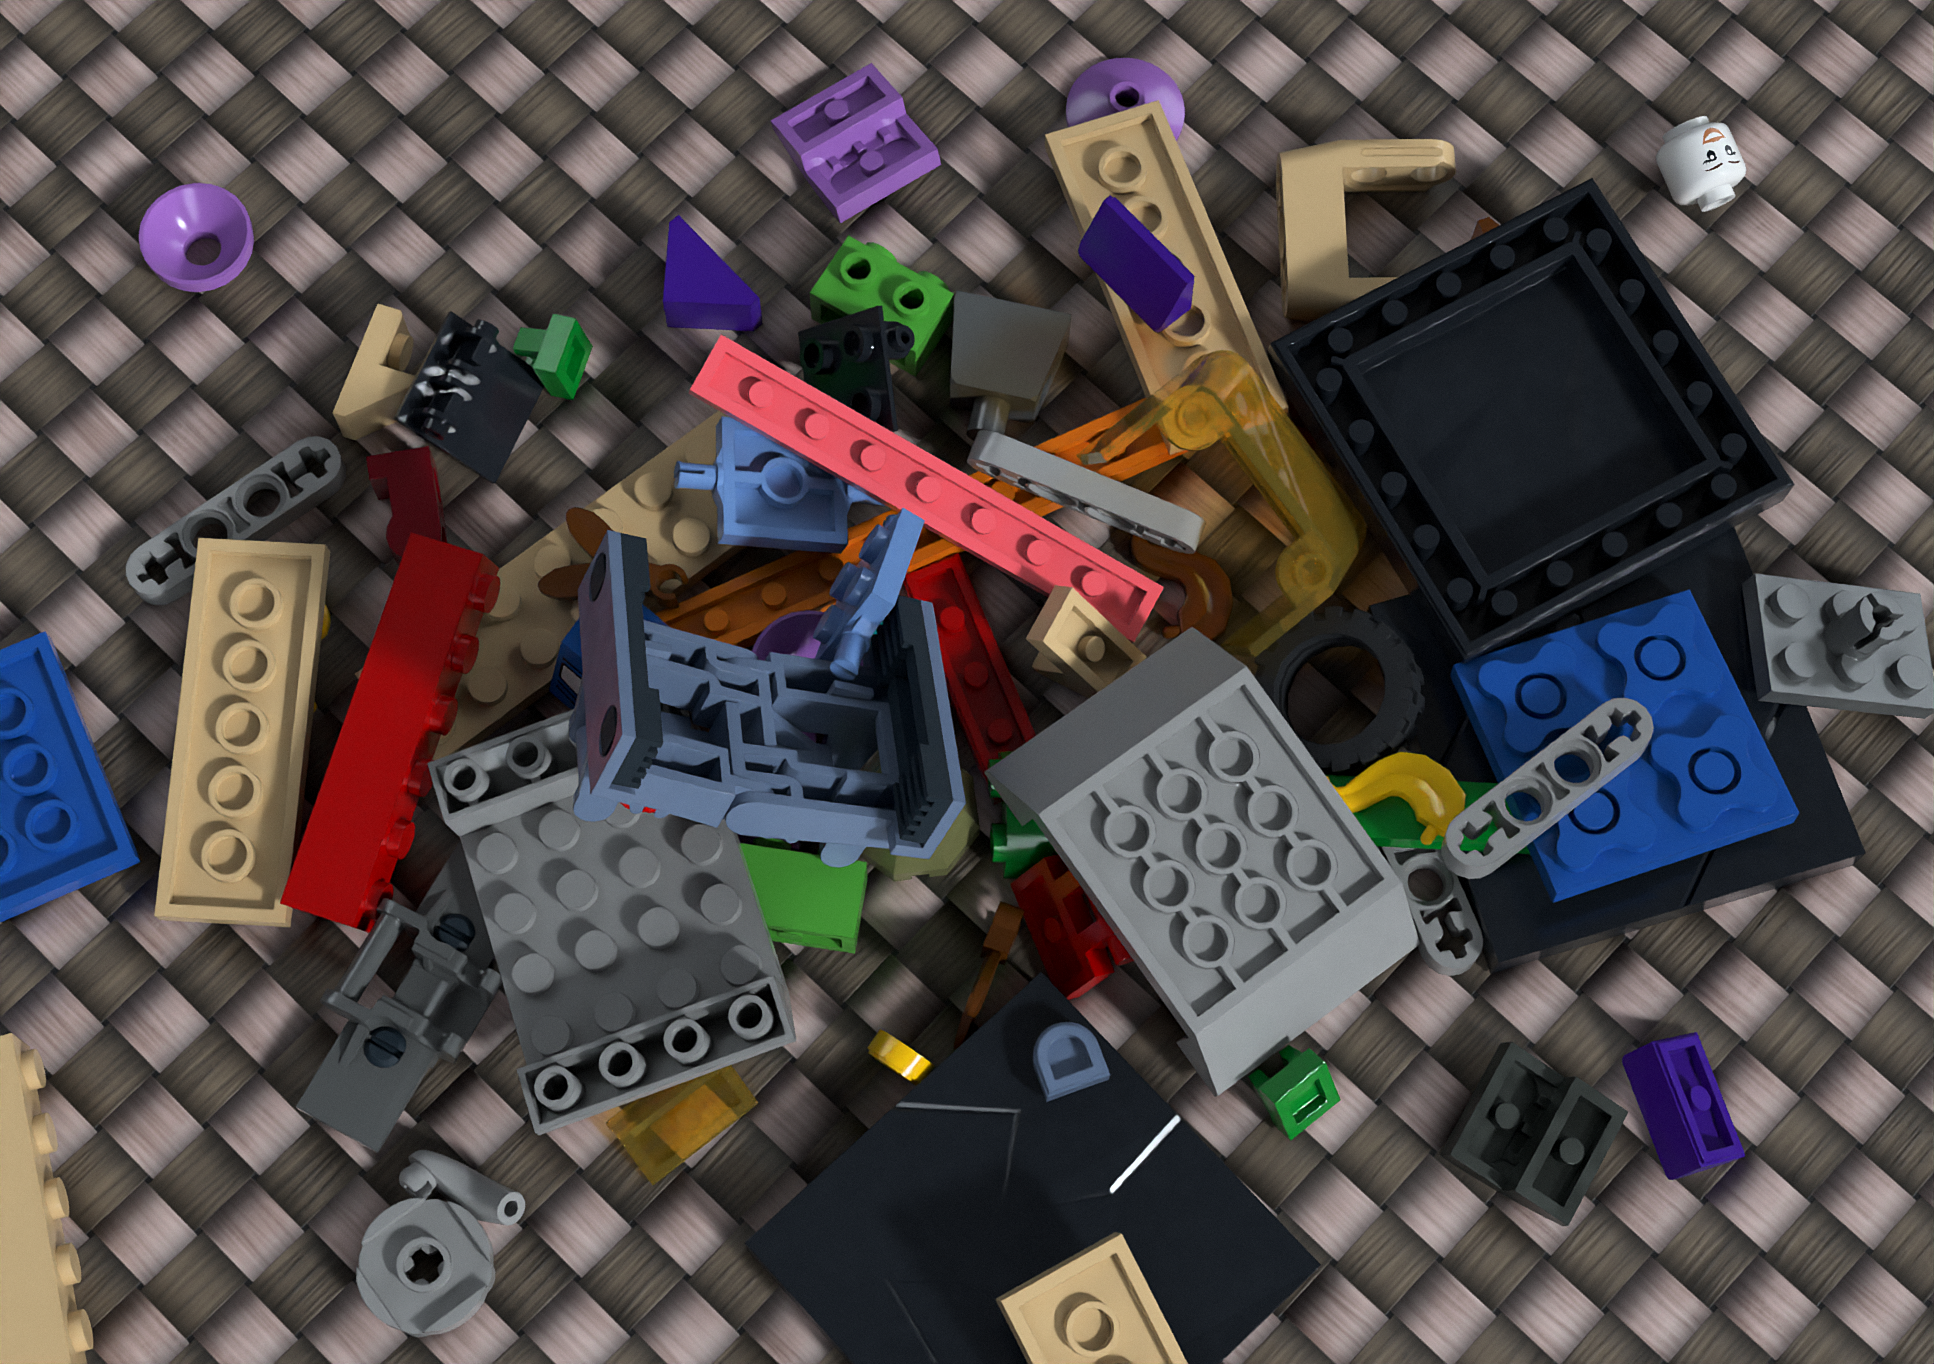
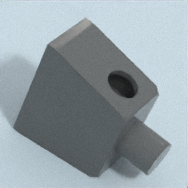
M956 291L950 405L957 409L971 411L966 435L971 440H975L980 430H988L1004 435L1008 419L1024 423H1032L1036 420L1066 352L1072 314Z

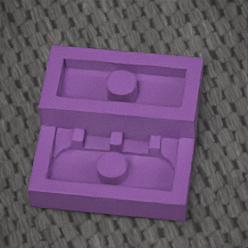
M872 63L771 120L773 130L790 157L839 223L941 165L938 148L906 114L902 96Z

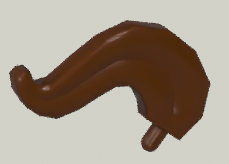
M1132 534L1129 549L1130 556L1136 567L1151 575L1176 582L1184 589L1185 600L1177 612L1178 625L1164 627L1161 631L1162 636L1166 639L1176 638L1191 627L1213 642L1225 635L1234 604L1230 579L1217 561L1197 551L1193 554H1186L1160 545H1154Z

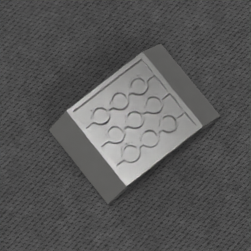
M1193 627L1183 632L984 772L1022 826L1032 819L1036 822L1182 1027L1186 1035L1176 1043L1214 1097L1219 1096L1420 945L1402 881L1248 667Z
M660 702L661 712L690 717L691 729L701 730L699 725L693 724L692 712ZM574 709L427 763L444 823L461 839L526 1061V1066L516 1070L533 1128L537 1135H542L797 1041L789 991L737 833L727 827L724 819L721 820L716 828L672 814H668L661 819L656 818L654 813L641 812L633 814L630 812V809L625 808L621 803H618L614 812L604 820L591 822L578 818L573 811V795L579 785L576 743L570 739L568 728L569 719Z

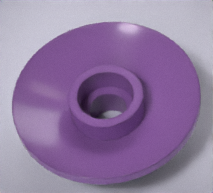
M1114 58L1091 66L1076 79L1067 98L1066 122L1067 126L1071 127L1159 100L1177 141L1184 124V101L1176 83L1159 67L1139 59ZM1129 98L1137 103L1132 107H1123L1116 100Z

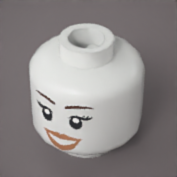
M1702 116L1686 121L1663 135L1662 138L1665 144L1657 152L1656 162L1671 196L1677 204H1698L1701 211L1705 212L1722 206L1735 198L1732 187L1743 179L1746 174V166L1726 124L1709 123L1707 116Z

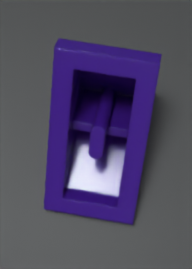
M680 215L669 222L663 306L667 327L755 331L763 324L760 298Z

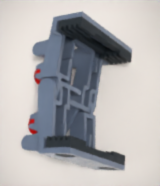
M607 530L578 588L583 674L575 708L568 724L570 739L576 743L579 785L573 795V811L575 815L585 821H601L608 818L614 812L617 804L621 803L625 808L630 809V812L633 814L641 812L654 813V816L660 819L668 814H672L716 828L721 820L724 819L727 827L740 835L758 836L765 839H785L787 843H795L798 840L820 842L821 861L831 867H845L854 863L866 847L890 849V855L930 859L966 804L933 603L898 595L895 606L882 621L883 625L879 624L876 629L877 634L872 635L871 645L868 652L862 657L863 666H859L858 674L855 675L853 680H841L834 676L830 670V665L833 661L769 652L765 661L759 660L758 656L748 649L643 620L642 603L645 599V592H648L650 589L646 538ZM660 702L692 712L693 724L709 728V732L691 729L690 717L661 712ZM802 732L824 734L822 743H815ZM878 750L882 773L860 771L861 767Z

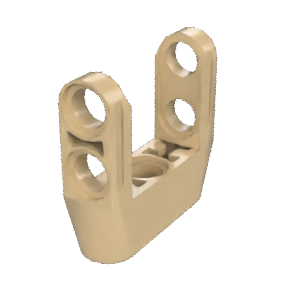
M1437 139L1337 140L1278 153L1276 163V204L1281 300L1284 318L1310 323L1398 278H1349L1344 192L1427 191L1437 184L1452 179L1456 174L1455 153L1452 144Z

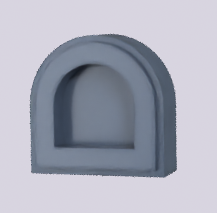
M1060 1022L1045 1029L1038 1037L1033 1051V1067L1046 1102L1109 1080L1110 1073L1095 1036L1084 1026L1073 1022Z

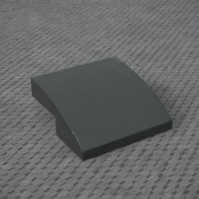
M1504 1042L1500 1043L1442 1149L1440 1156L1520 1205L1561 1226H1569L1622 1126L1628 1111L1577 1076L1563 1077L1515 1043Z

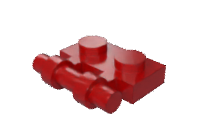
M1059 855L1044 857L1010 884L1019 907L1025 910L1023 917L1050 981L1068 1000L1082 996L1115 972L1107 954V946L1116 966L1134 961L1086 894L1097 920L1093 922L1082 896L1085 891Z

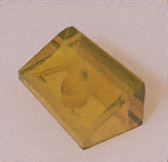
M732 1065L634 1100L606 1122V1126L649 1182L654 1185L759 1103Z

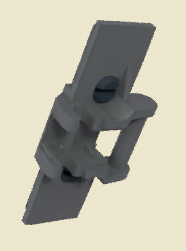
M461 840L416 912L390 899H382L376 909L380 916L335 989H326L320 999L323 1005L348 1019V1022L296 1105V1108L376 1153L379 1152L428 1069H433L439 1058L455 1064L502 986L501 975L493 970L495 955ZM402 929H405L407 935L414 939L415 944L412 947V951L416 959L395 995L391 999L383 995L371 1009L357 1003Z

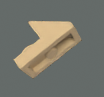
M377 303L333 411V415L345 438L357 440L397 422L393 418L415 378V375L402 372L407 367L412 354L413 337L409 334L401 310Z
M1054 586L1026 637V640L1039 651L1032 667L1039 674L1087 698H1091L1146 659V656L1073 587Z

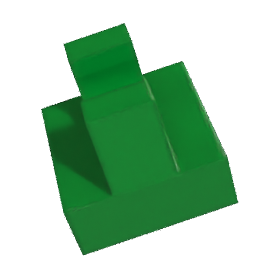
M553 314L547 330L520 327L512 349L516 355L526 357L525 362L533 367L551 396L573 400L593 346L576 318Z
M1288 1044L1279 1052L1284 1064V1068L1272 1078H1269L1264 1072L1257 1069L1248 1077L1255 1093L1270 1114L1274 1126L1291 1141L1341 1099L1326 1062L1310 1048L1301 1052Z

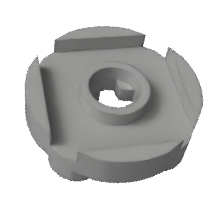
M409 1198L384 1210L367 1228L361 1242L363 1247L359 1254V1268L356 1266L358 1290L370 1311L389 1327L414 1337L443 1334L467 1322L483 1305L487 1293L495 1282L493 1248L482 1225L462 1206L439 1199ZM422 1249L429 1256L439 1251L441 1252L444 1261L437 1267L440 1276L432 1283H429L424 1278L414 1283L411 1282L408 1274L415 1268V1263L411 1256L416 1251Z

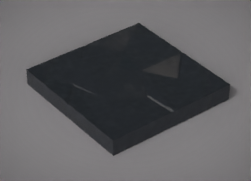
M1593 178L1271 342L1269 345L1267 357L1278 382L1356 509L1363 517L1372 535L1452 665L1460 662L1465 664L1479 656L1510 647L1618 588L1784 501L1795 485Z
M1735 527L1516 644L1690 589L1795 802L1799 815L1792 824L1552 903L1530 854H1515L1495 871L1482 878L1468 879L1457 875L1480 926L1484 940L1482 952L1490 974L1850 867L1866 854L1807 706L1764 702L1757 699L1742 583L1754 574ZM1408 594L1369 605L1367 613L1371 614L1376 620L1386 623L1411 649L1415 656V663L1421 668L1425 685H1421L1420 693L1425 697V708L1423 715L1417 714L1415 725L1419 729L1411 743L1407 742L1410 753L1428 756L1448 769L1456 781L1498 783L1451 680L1450 673L1453 665L1411 596ZM1379 664L1380 670H1381V672H1382V675H1383V678H1384V681H1385V675H1384V673H1383V671H1382V668H1381V666H1380V664Z
M1042 972L745 1242L747 1251L849 1364H1028L995 1299L1114 1232L1123 1235L1187 1363L1221 1364L1321 1266L1308 1250ZM1060 1022L1080 1024L1095 1036L1108 1067L1110 1078L1109 1080L1046 1102L1033 1067L1035 1043L1040 1034L1051 1025Z

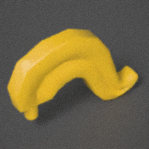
M1397 752L1379 759L1345 786L1336 787L1333 785L1352 813L1362 811L1390 796L1401 797L1413 809L1416 821L1426 826L1420 837L1421 843L1424 845L1432 844L1438 834L1444 837L1448 825L1465 809L1466 794L1452 773L1436 761L1422 754Z

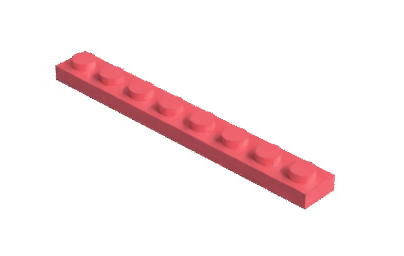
M720 335L689 390L690 395L899 513L902 508L912 512L925 520L923 527L1044 596L1049 597L1055 585L1073 587L1131 643L1135 642L1164 588L723 335Z

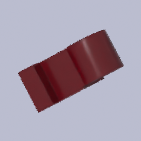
M429 446L366 456L369 480L378 500L390 498L392 517L386 527V539L397 565L399 566L411 532L448 543L437 466Z

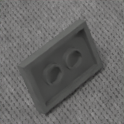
M1756 573L1742 583L1758 701L1925 719L1934 713V676L1920 593Z

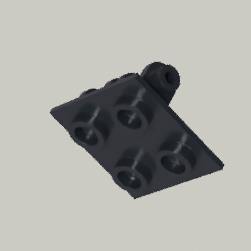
M875 306L799 331L800 363L803 369L804 382L891 432L898 431L889 360H898L908 355L915 342L913 331L908 326L899 322L884 321L882 306Z
M450 311L393 419L481 477L495 484L544 385L531 365L499 344L496 340L499 333L497 327L481 319H477L474 326Z

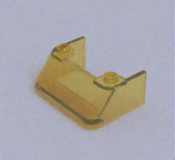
M1218 350L1197 358L1076 456L1083 465L1108 462L1154 424H1156L1172 445L1182 450H1201L1211 446L1219 439L1222 441L1295 538L1281 552L1275 567L1276 581L1283 594L1220 644L1231 655L1257 657L1335 592L1365 543L1366 526L1357 508L1248 362L1235 352Z

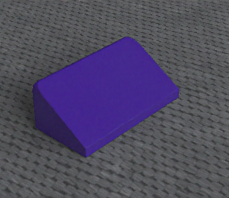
M1111 195L1102 202L1079 244V257L1153 331L1161 332L1191 309L1194 275L1116 197L1113 198Z
M1697 1032L1652 1041L1623 1056L1622 1064L1665 1175L1669 1180L1689 1176L1745 1157L1743 1147Z

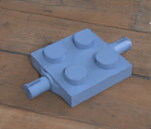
M722 416L716 425V458L713 465L677 461L674 469V478H676L674 487L676 489L687 488L710 490L712 492V497L717 506L718 544L841 554L848 545L847 514L851 504L860 503L886 506L731 417Z
M902 508L898 514L888 515L886 520L884 519L883 526L877 524L873 528L861 548L859 558L862 560L857 566L850 562L843 566L829 592V595L837 599L835 605L831 604L814 631L813 638L821 642L815 659L833 661L830 665V670L834 676L841 680H853L855 675L858 674L862 657L868 652L871 645V636L896 604L925 520L905 508Z

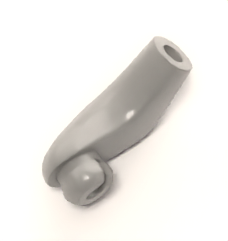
M429 1150L413 1152L408 1158L410 1165L404 1168L399 1175L400 1185L413 1198H427L432 1190L435 1189L449 1202L458 1204L468 1210L479 1221L507 1226L513 1225L522 1217L525 1211V1200L519 1192L437 1152Z

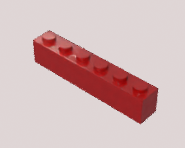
M412 532L410 533L280 904L369 933L380 916L376 909L382 899H393L394 889L393 885L389 883L397 860L403 859L411 848L415 835V824L411 820L419 797H425L429 793L433 785L427 763L434 761L433 757L441 735L446 736L453 727L458 711V701L454 697L462 674H468L476 662L479 652V639L475 636L484 613L488 614L492 611L499 596L501 584L500 578L497 576L499 567L484 554Z

